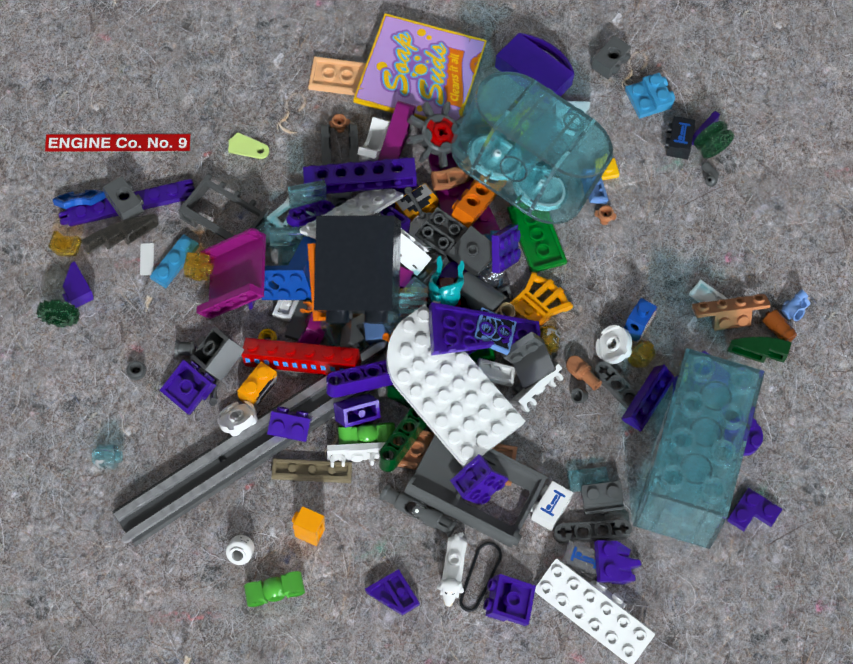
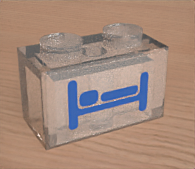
M569 540L562 562L580 576L597 581L595 547L590 548L585 546L583 542Z

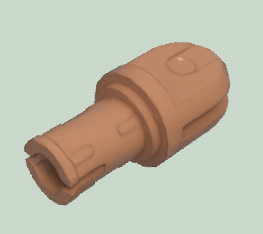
M577 355L568 358L566 361L567 370L578 381L584 380L594 391L601 386L602 381L591 372V366Z

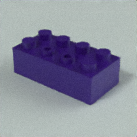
M518 33L496 55L495 68L548 107H551L573 84L574 70L569 60L555 46L538 37Z

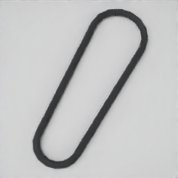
M483 543L476 551L463 588L464 592L459 600L461 608L467 612H472L478 608L487 590L488 582L493 578L501 561L502 552L495 543ZM487 545L494 546L499 552V558L474 608L468 609L463 606L462 601L478 554L482 547Z

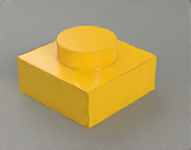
M615 158L597 161V169L600 171L602 180L619 177Z

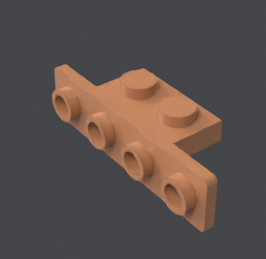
M765 294L692 304V309L697 318L713 316L712 327L714 331L751 326L752 310L770 308V302Z

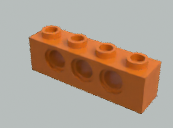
M479 174L480 178H475L471 183V189H466L461 196L462 199H457L451 209L454 211L451 217L469 228L505 187L507 182L491 181Z

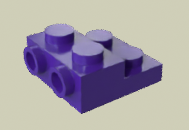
M183 360L160 391L184 412L191 415L202 400H206L217 385L213 382L215 378L207 372L203 374L199 370L201 367L193 360L190 362Z
M502 574L494 576L487 585V590H490V594L483 605V609L486 610L485 616L503 622L508 620L523 626L529 625L536 586Z

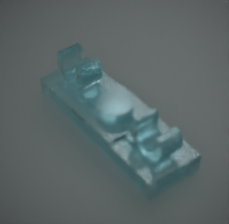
M273 225V227H270V246H299L302 238L309 236L300 233L299 229L302 227H287L286 225L276 227V225Z

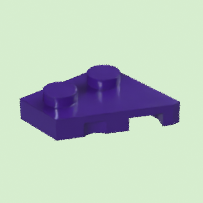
M399 569L365 588L366 594L402 616L420 606L418 599Z

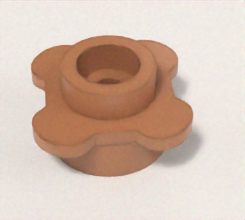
M336 114L333 116L332 121H329L330 128L336 129L338 133H343L344 128L350 124V120L346 119L343 114Z
M608 205L602 206L594 213L595 217L600 219L602 225H607L609 221L615 220L617 217L613 209Z

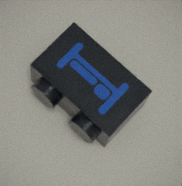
M674 116L672 123L669 122L667 133L670 134V137L666 138L664 147L667 149L666 156L688 160L691 152L695 120Z

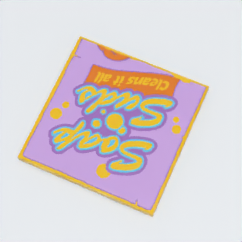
M385 13L353 103L394 113L397 102L401 101L415 105L414 116L425 121L427 117L421 107L425 102H429L434 114H441L442 107L448 101L450 102L448 116L456 121L463 116L487 40Z

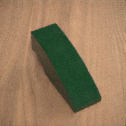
M745 337L731 340L727 351L764 363L766 358L784 363L792 342L771 337Z

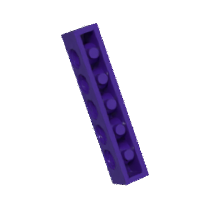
M414 157L303 167L306 196L417 186Z

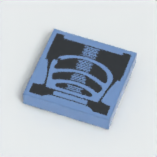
M481 307V309L479 310V311H483V312L494 313V312H492V311H490V310H487V309H485V308H482V307ZM479 315L474 337L477 340H483V342L493 341L494 345L491 346V349L508 355L517 322ZM485 321L491 323L494 327L493 334L489 336L481 333L479 325ZM488 324L482 325V330L484 332H492V329ZM500 325H506L512 330V335L508 338L509 343H502L501 340L504 338L500 337L497 332ZM500 328V333L502 335H510V332L507 328Z

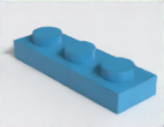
M183 234L150 275L151 280L167 288L199 248V243Z

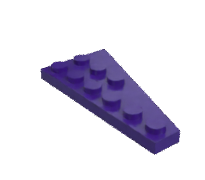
M431 302L429 305L431 356L491 348L494 345L493 341L483 342V340H477L474 337L479 315L516 321L512 344L530 332L540 336L539 321ZM485 321L479 325V329L484 335L489 336L493 334L494 327L491 323ZM488 324L491 327L492 332H484L482 330V325ZM500 325L497 332L500 337L504 338L501 341L502 343H509L508 338L511 337L512 330L506 325ZM500 328H507L510 332V335H502L500 333Z

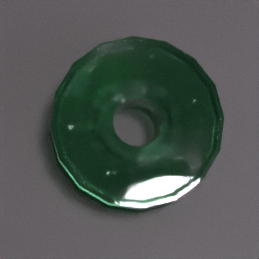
M718 121L709 125L696 137L694 146L697 150H701L700 153L703 158L708 159L716 156L733 141L735 135L731 130H727L728 126L724 121Z

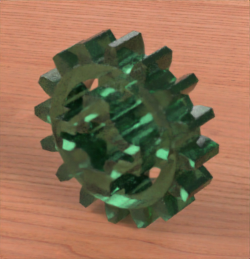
M51 299L50 302L44 300V303L40 302L36 314L38 315L37 318L42 319L41 321L46 322L48 325L53 324L55 327H66L68 325L71 327L79 321L80 312L78 308H75V305H70L69 302L64 303L61 300Z

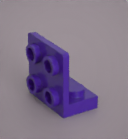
M478 454L450 481L463 499L482 505L487 503L496 491L501 490L509 479L507 476L494 471L485 458Z

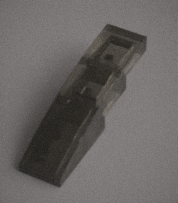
M150 214L134 217L103 228L81 240L83 249L89 254L102 245L110 249L122 240L128 245L159 225L157 216Z

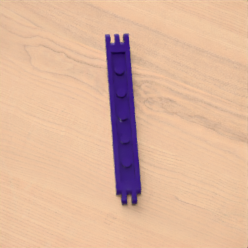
M188 179L134 193L135 195H140L144 202L142 208L146 210L185 201L195 190V187L193 186V180ZM107 198L92 206L77 205L67 208L58 214L60 224H68L70 227L119 216Z

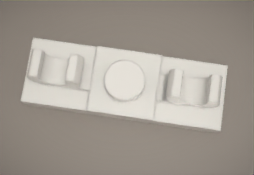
M554 363L556 367L554 372L529 388H523L510 400L513 406H520L524 412H529L527 403L530 402L534 406L537 404L536 400L532 398L535 394L542 393L547 384L550 387L557 386L554 383V377L558 381L563 380V376L558 373L562 369L559 363Z
M386 442L327 445V461H330L331 467H334L335 461H341V465L344 467L345 460L360 462L370 459V464L374 465V459H379V452Z

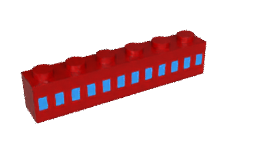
M245 338L243 345L245 350L242 353L246 367H257L260 362H263L275 370L324 375L361 366L362 363L360 351L356 348Z

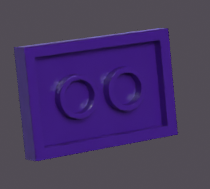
M510 224L492 235V273H501L519 261L521 250L519 249L518 241L520 240L521 233L518 230V224Z

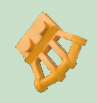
M532 272L526 288L510 302L515 308L516 315L520 314L528 320L539 321L540 327L546 321H549L553 315L567 312L573 308V304L568 301L564 294V289L558 288L552 279L541 277L536 272ZM533 283L541 284L542 286L532 295L530 290ZM550 290L553 292L543 303L538 300L545 291ZM559 298L561 305L551 309L547 308Z

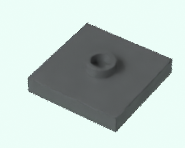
M470 226L447 253V256L458 265L463 260L465 264L464 269L478 277L492 260V242Z

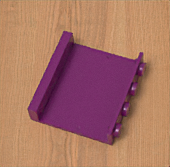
M249 228L199 252L200 255L211 260L209 301L197 306V314L212 319L264 297L266 234L255 228Z

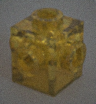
M187 252L183 268L185 277L195 281H207L209 274L213 272L214 264L211 263L210 256L207 254Z

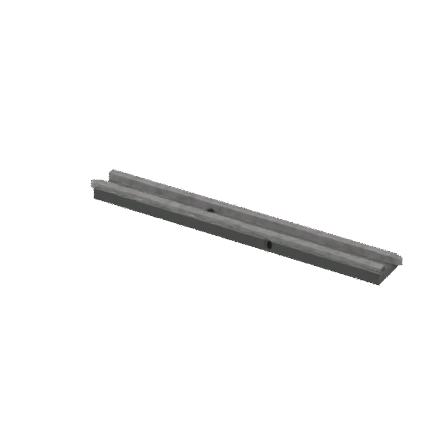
M374 342L360 351L361 365L386 360V356L382 351L386 349L387 342ZM327 375L321 376L259 416L257 423L242 430L239 435L228 436L217 443L218 446L213 450L211 448L112 511L114 517L126 533L122 537L123 543L132 541L136 547L298 441L267 434L273 409H277L280 406L289 408L290 412L296 413L297 410L308 412V415L313 416L310 422V433L335 416L334 402L370 394L376 389L333 398L326 393Z

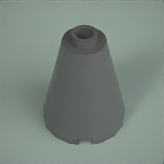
M463 272L464 284L460 293L469 309L479 311L482 307L493 312L507 298L503 293L471 272Z

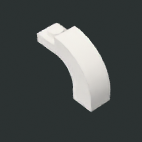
M378 117L372 118L367 139L364 145L358 149L359 161L378 160L390 124L389 120Z

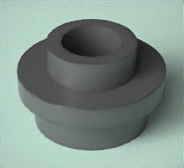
M133 361L127 366L126 372L130 379L140 380L146 374V367L142 362ZM136 369L140 370L139 373H133Z

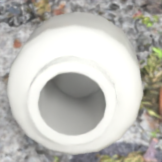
M245 535L233 537L226 548L227 558L236 565H243L249 562L254 553V543Z

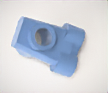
M801 289L791 301L787 300L782 305L781 311L787 320L792 318L794 321H799L804 316L805 309L810 305V301L807 299L808 295L804 290Z

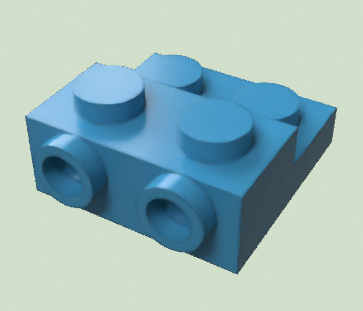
M660 72L643 77L641 82L626 86L625 92L639 119L672 109L675 95L672 90H668L667 79L665 76L662 77Z

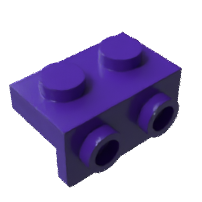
M278 406L277 409L271 411L267 434L307 442L310 422L313 416L308 415L306 411L297 410L295 413L290 412L289 408Z

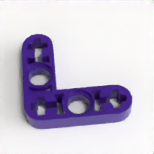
M321 200L292 208L288 212L286 221L292 227L304 226L316 220V216L330 212L335 206L330 201ZM306 211L312 212L314 216L307 214Z

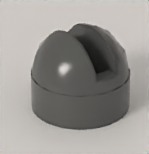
M575 388L571 393V398L574 403H584L588 399V392L583 388Z

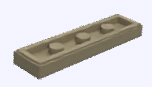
M273 458L271 478L275 480L351 483L352 462H345V466L342 467L341 462L335 461L334 467H331L330 461Z

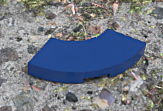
M85 190V193L74 194V191L68 192L52 200L55 206L67 209L77 205L92 206L106 197L103 191Z

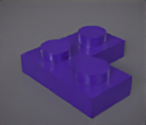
M748 488L727 521L743 532L753 517L772 527L783 509Z

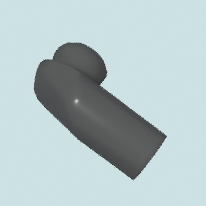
M707 161L701 168L707 173L706 184L712 187L717 184L719 173Z

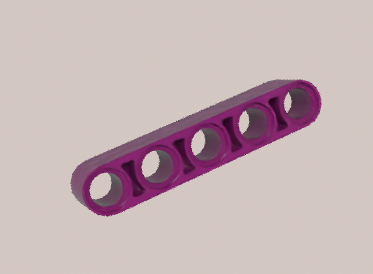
M401 101L397 102L378 160L400 159L411 126L407 120L411 115L414 116L415 105Z

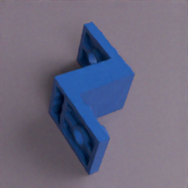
M303 237L289 265L265 266L264 297L261 298L262 300H312L308 244L316 243V239Z

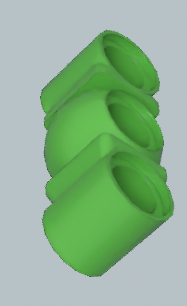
M395 423L361 424L347 428L338 426L339 445L386 442L395 430Z
M300 571L289 572L281 575V577H271L264 582L260 580L244 585L248 607H257L267 604L268 601H280L285 596L287 598L297 597L305 593L302 573Z

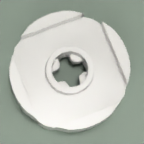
M611 325L601 332L603 335L600 340L597 339L596 353L599 358L609 364H617L631 355L632 338L628 330L617 325ZM614 341H615V342H616V346H615L614 348H612L611 345H613V344H614Z
M244 401L245 404L239 405L238 402H235L225 407L220 412V419H217L221 430L225 433H230L231 436H237L242 430L257 423V411L254 405L249 401Z

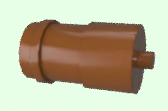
M777 309L766 313L767 316L763 319V323L778 339L791 342L797 336L795 329L786 322V319Z

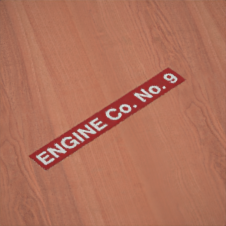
M46 134L45 152L190 151L191 134Z

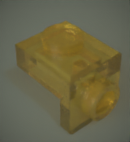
M54 231L48 247L58 256H77L82 239L78 236H63L58 231Z

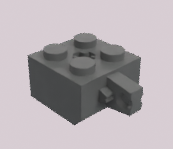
M214 326L206 338L203 335L199 338L200 346L191 358L208 373L222 381L245 349Z

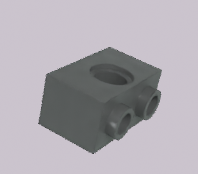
M613 36L593 58L591 68L609 79L612 75L618 73L623 63L626 64L631 57V46Z
M123 176L103 186L105 197L123 223L143 213L142 205L144 202L139 194L135 195L130 181L126 182Z

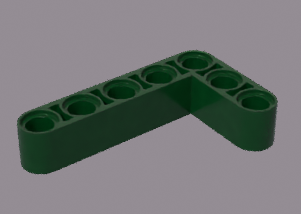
M394 385L386 386V395L390 399L410 408V410L379 452V467L385 472H391L396 469L427 426Z

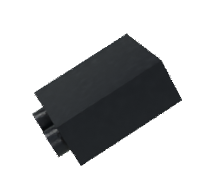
M316 216L314 310L326 313V323L347 324L349 323V314H364V323L388 324V314H399L401 220L395 216Z

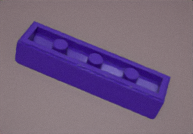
M665 364L653 368L621 418L625 423L638 431L644 429L675 379Z

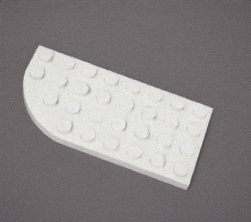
M425 304L404 318L396 326L391 335L386 353L387 370L395 388L463 468L478 454L483 456L525 423L521 415L465 351L431 356L429 309Z

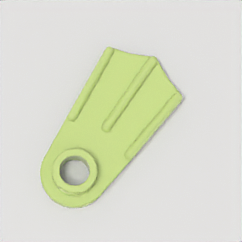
M236 133L229 139L228 152L264 159L269 155V147L243 134Z

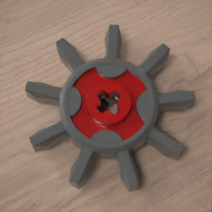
M448 101L442 107L441 114H434L429 102H425L421 107L427 119L423 121L413 115L408 118L407 122L420 130L419 135L408 137L406 143L415 144L421 142L425 151L421 154L419 162H424L430 153L438 155L440 169H445L448 166L446 154L450 152L460 162L464 161L467 156L457 145L459 142L471 144L475 140V136L461 134L459 126L463 125L469 117L464 115L455 121L448 116L450 110V102Z

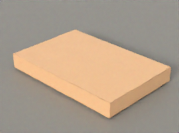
M314 56L308 86L309 90L355 95L366 63Z

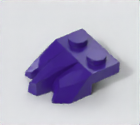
M597 540L594 542L597 582L627 584L636 581L635 575L632 574L631 570L639 568L642 564L638 559L629 558L631 549L618 541Z

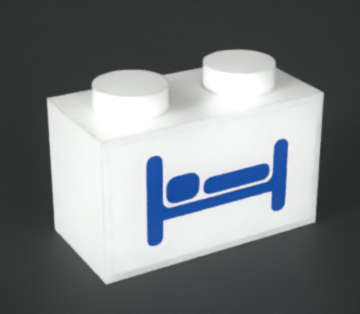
M554 481L549 486L545 485L540 494L542 499L540 502L536 501L531 509L533 513L531 520L550 531L554 529L573 495L572 491Z

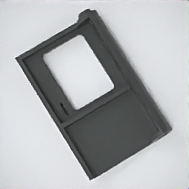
M434 435L415 474L409 480L404 493L510 548L513 545L517 546L522 537L519 532L547 476L494 449L489 450L483 455L494 471L507 476L508 481L528 490L530 493L515 524L510 526L465 502V499L461 497L450 481L463 467L439 438Z

